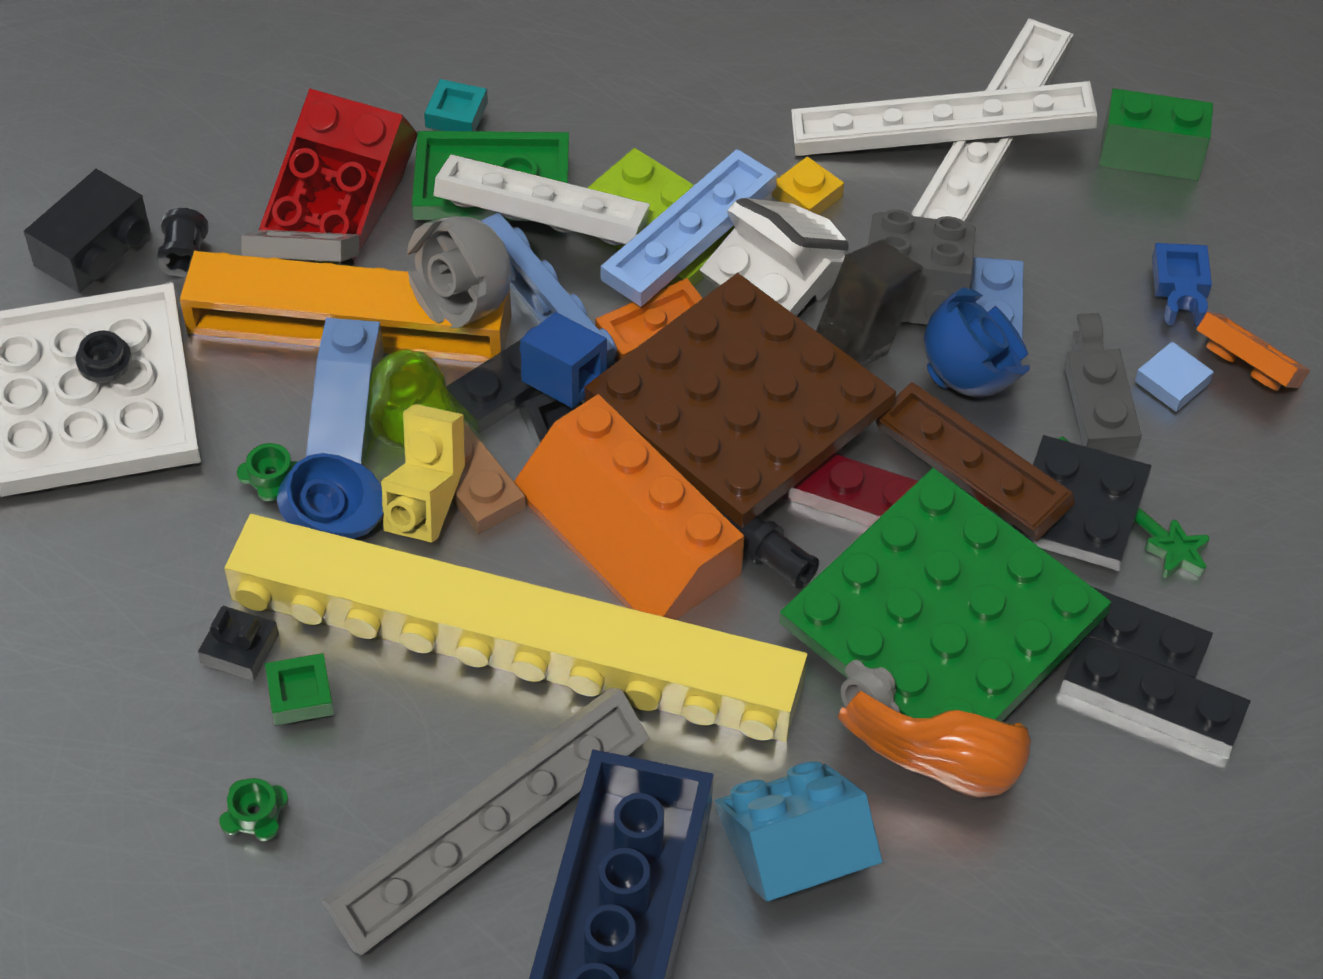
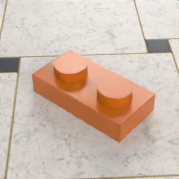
M688 278L661 289L642 307L632 302L595 318V326L598 329H605L611 335L617 348L615 359L618 362L700 301L702 297Z
M1207 311L1196 329L1210 338L1206 344L1208 349L1230 362H1234L1237 356L1254 366L1250 375L1273 390L1278 391L1281 385L1299 388L1310 372V369L1223 314Z

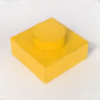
M807 156L777 178L776 188L772 191V197L779 202L792 203L820 215L843 197L844 182Z

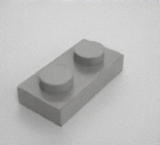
M261 229L241 235V255L263 258L276 257L284 260H310V262L314 263L327 262L341 265L342 261L359 256V234Z

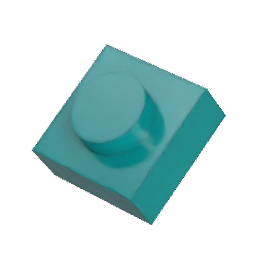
M439 79L424 112L425 127L440 131H476L488 104L487 89Z

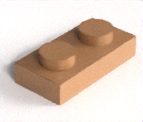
M464 422L465 467L452 501L475 531L481 534L525 510V495L466 422Z

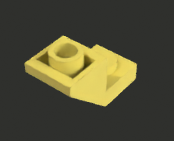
M414 404L403 412L405 464L381 480L383 528L385 532L433 543L439 537L465 467L464 416L455 412Z

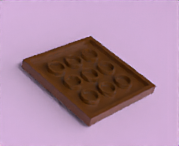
M738 272L584 386V401L587 402L599 394L711 504L741 528L746 526L894 406L896 391Z

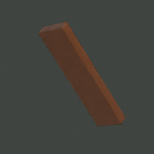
M911 382L895 397L894 406L875 420L877 427L934 467L1035 541L1075 504L1073 492L914 382Z

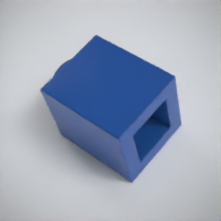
M554 312L538 326L528 330L524 337L520 339L522 381L571 408L575 407L585 398L584 386L607 370V338L557 312Z

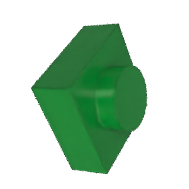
M324 653L265 663L275 726L334 715Z

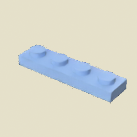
M736 149L601 265V281L642 307L733 226L727 210L736 200L740 198L763 200L776 188L777 173Z

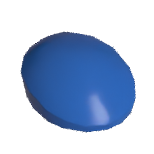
M319 453L305 457L294 465L278 490L277 503L279 511L287 523L355 539L373 530L383 517L382 486L377 478L362 464L340 455Z

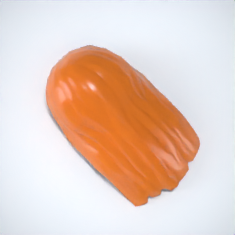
M859 691L846 708H841L837 716L848 730L876 753L909 771L922 774L941 783L951 791L971 798L998 796L1009 790L1023 773L1030 754L1031 738L1029 730L1018 722L1011 725L960 710L945 711L931 718H913L898 713L866 693Z

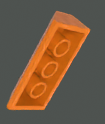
M599 394L554 422L514 480V483L525 495L526 504L627 608L677 620L742 573L744 535Z

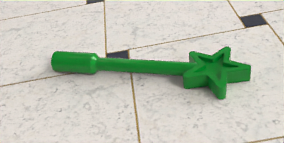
M1064 436L1058 438L1060 440L1068 441ZM1139 507L1135 522L1152 536L1146 542V551L1164 559L1162 576L1169 578L1180 568L1199 577L1203 576L1207 565L1199 553L1207 548L1210 540L1209 536H1187L1177 520L1170 522L1167 531Z

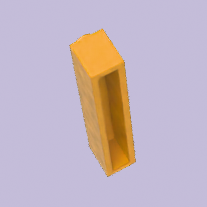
M194 251L180 296L187 334L320 347L326 318L380 322L384 353L484 363L505 350L512 316L509 290L504 301L496 311L475 323L461 328H450L452 324L444 319V322L437 323L430 319L422 309L411 288L407 271L336 265L327 262L314 263L284 260L276 257L263 258L232 255L224 252Z

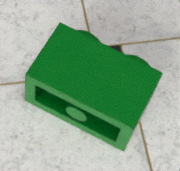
M1112 88L1103 127L1099 166L1199 181L1211 139L1213 103Z

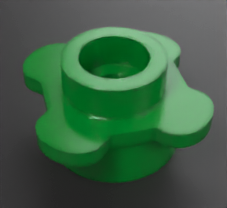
M261 444L249 452L246 463L239 465L237 477L241 483L250 484L258 490L260 499L274 501L277 499L281 483L298 461H291L288 450L279 444Z
M259 778L236 781L229 788L227 796L228 810L221 814L219 818L222 831L228 835H235L239 832L254 834L260 841L273 839L279 832L277 819L280 809L288 804L289 799L286 790L279 785L271 786L267 781ZM252 807L260 808L256 814L248 812Z

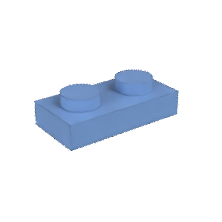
M973 257L970 289L983 295L976 303L981 305L987 312L994 306L998 307L1016 328L1023 340V261Z

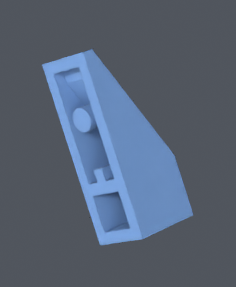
M326 318L316 362L306 457L327 453L340 455L365 466L385 366L380 322Z

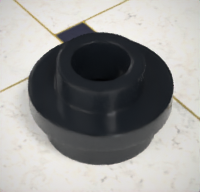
M101 330L90 333L82 339L75 361L79 373L85 379L92 382L105 383L120 378L129 370L132 363V354L129 345L116 333Z

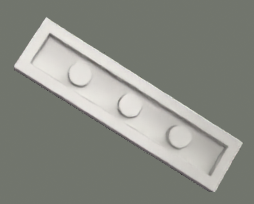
M452 154L435 177L433 195L448 199L461 207L476 206L500 212L501 215L509 219H528L548 224L557 231H575L599 237L604 242L613 245L627 244L644 229L650 206L648 203Z

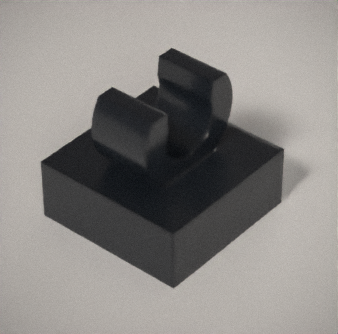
M224 605L221 606L198 650L200 663L254 681L279 635L276 622Z

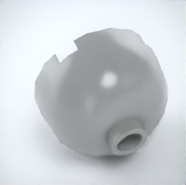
M455 216L426 222L414 231L408 243L407 255L415 253L416 270L408 272L409 282L419 305L430 319L437 323L444 322V319L452 324L450 328H461L477 322L498 309L510 290L512 272L507 249L503 241L490 226L471 217Z

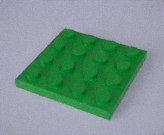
M933 467L779 612V623L847 679L849 677L846 675L845 668L853 660H858L865 667L871 669L882 667L888 670L895 680L896 694L894 702L899 707L901 714L913 718H931L945 711L960 710L1002 722L1109 614L1111 601Z

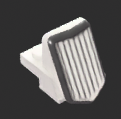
M740 198L727 210L735 228L699 270L704 279L716 287H719L738 272L797 316L811 298L820 302L852 262L844 256L849 248L848 241L830 219L792 203Z

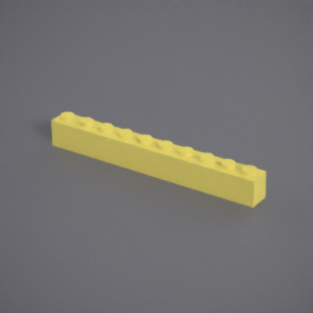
M251 513L224 567L231 600L237 601L242 606L251 610L263 611L268 609L291 615L305 624L317 625L322 623L346 629L351 634L360 638L372 639L377 637L400 643L414 652L428 653L431 651L455 657L472 667L490 666L513 672L516 676L527 681L538 682L544 680L568 686L573 691L585 696L601 695L609 688L622 689L630 705L639 710L652 711L657 709L684 716V718L694 724L703 726L715 724L739 730L746 736L756 740L774 739L787 743L804 686L808 653Z

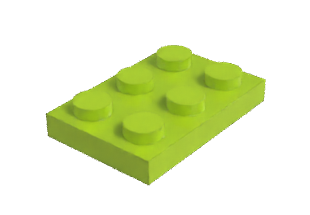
M633 148L587 188L650 204L647 223L644 227L646 228L694 185L643 152ZM734 225L674 277L669 284H675L688 278L693 286L699 283L704 278L699 269L733 231ZM609 244V245H611L612 247H614L615 249H617V250L619 251V250H620L623 246H625L626 244H622V245Z

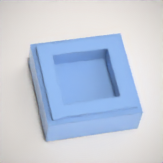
M1172 341L1138 369L1135 382L1177 412L1211 383L1214 371Z

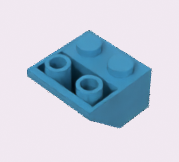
M812 761L795 765L787 770L786 777L767 783L763 780L746 781L730 789L731 795L714 800L717 814L748 884L766 902L883 863L866 792L826 763L822 764L821 762Z

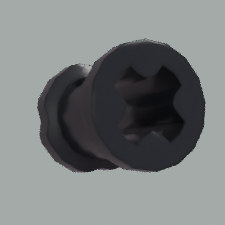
M175 208L166 212L161 221V229L165 237L164 244L158 249L157 266L170 276L186 278L194 251H201V242L208 234L209 225L208 220L200 212L189 208Z

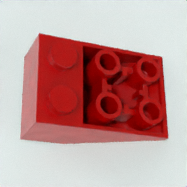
M309 88L259 230L359 234L360 252L402 181L417 139L416 130L402 114Z

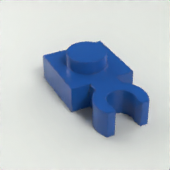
M1155 243L1152 254L1155 296L1168 297L1164 310L1166 323L1174 325L1178 310L1184 309L1194 315L1195 326H1199L1206 315L1208 308L1206 298H1208L1212 287L1208 245Z

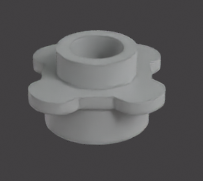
M853 660L847 664L845 672L849 678L843 682L840 690L845 707L856 693L862 691L900 713L899 707L894 702L896 694L895 680L888 670L882 667L871 669L865 667L858 660Z

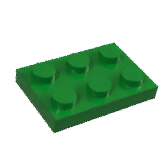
M418 131L412 196L413 220H437L455 216L483 220L498 213L476 206L461 207L448 199L433 196L435 177L451 154L568 183L569 132ZM504 217L506 221H532L528 219L514 220Z

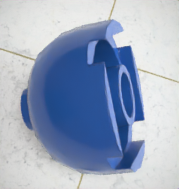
M963 287L942 302L929 318L924 333V349L929 361L927 370L933 380L945 389L950 387L960 394L977 398L993 396L1029 372L1030 365L1022 366L1021 360L1029 354L1018 331L1005 314L996 306L987 312L981 305L976 303L983 295L975 290Z

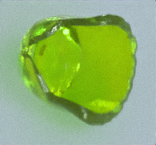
M410 349L393 352L381 359L373 368L369 390V418L373 435L378 440H382L384 444L394 448L405 449L404 409L418 404L457 413V408L448 393L444 375L436 361L422 351L414 352Z

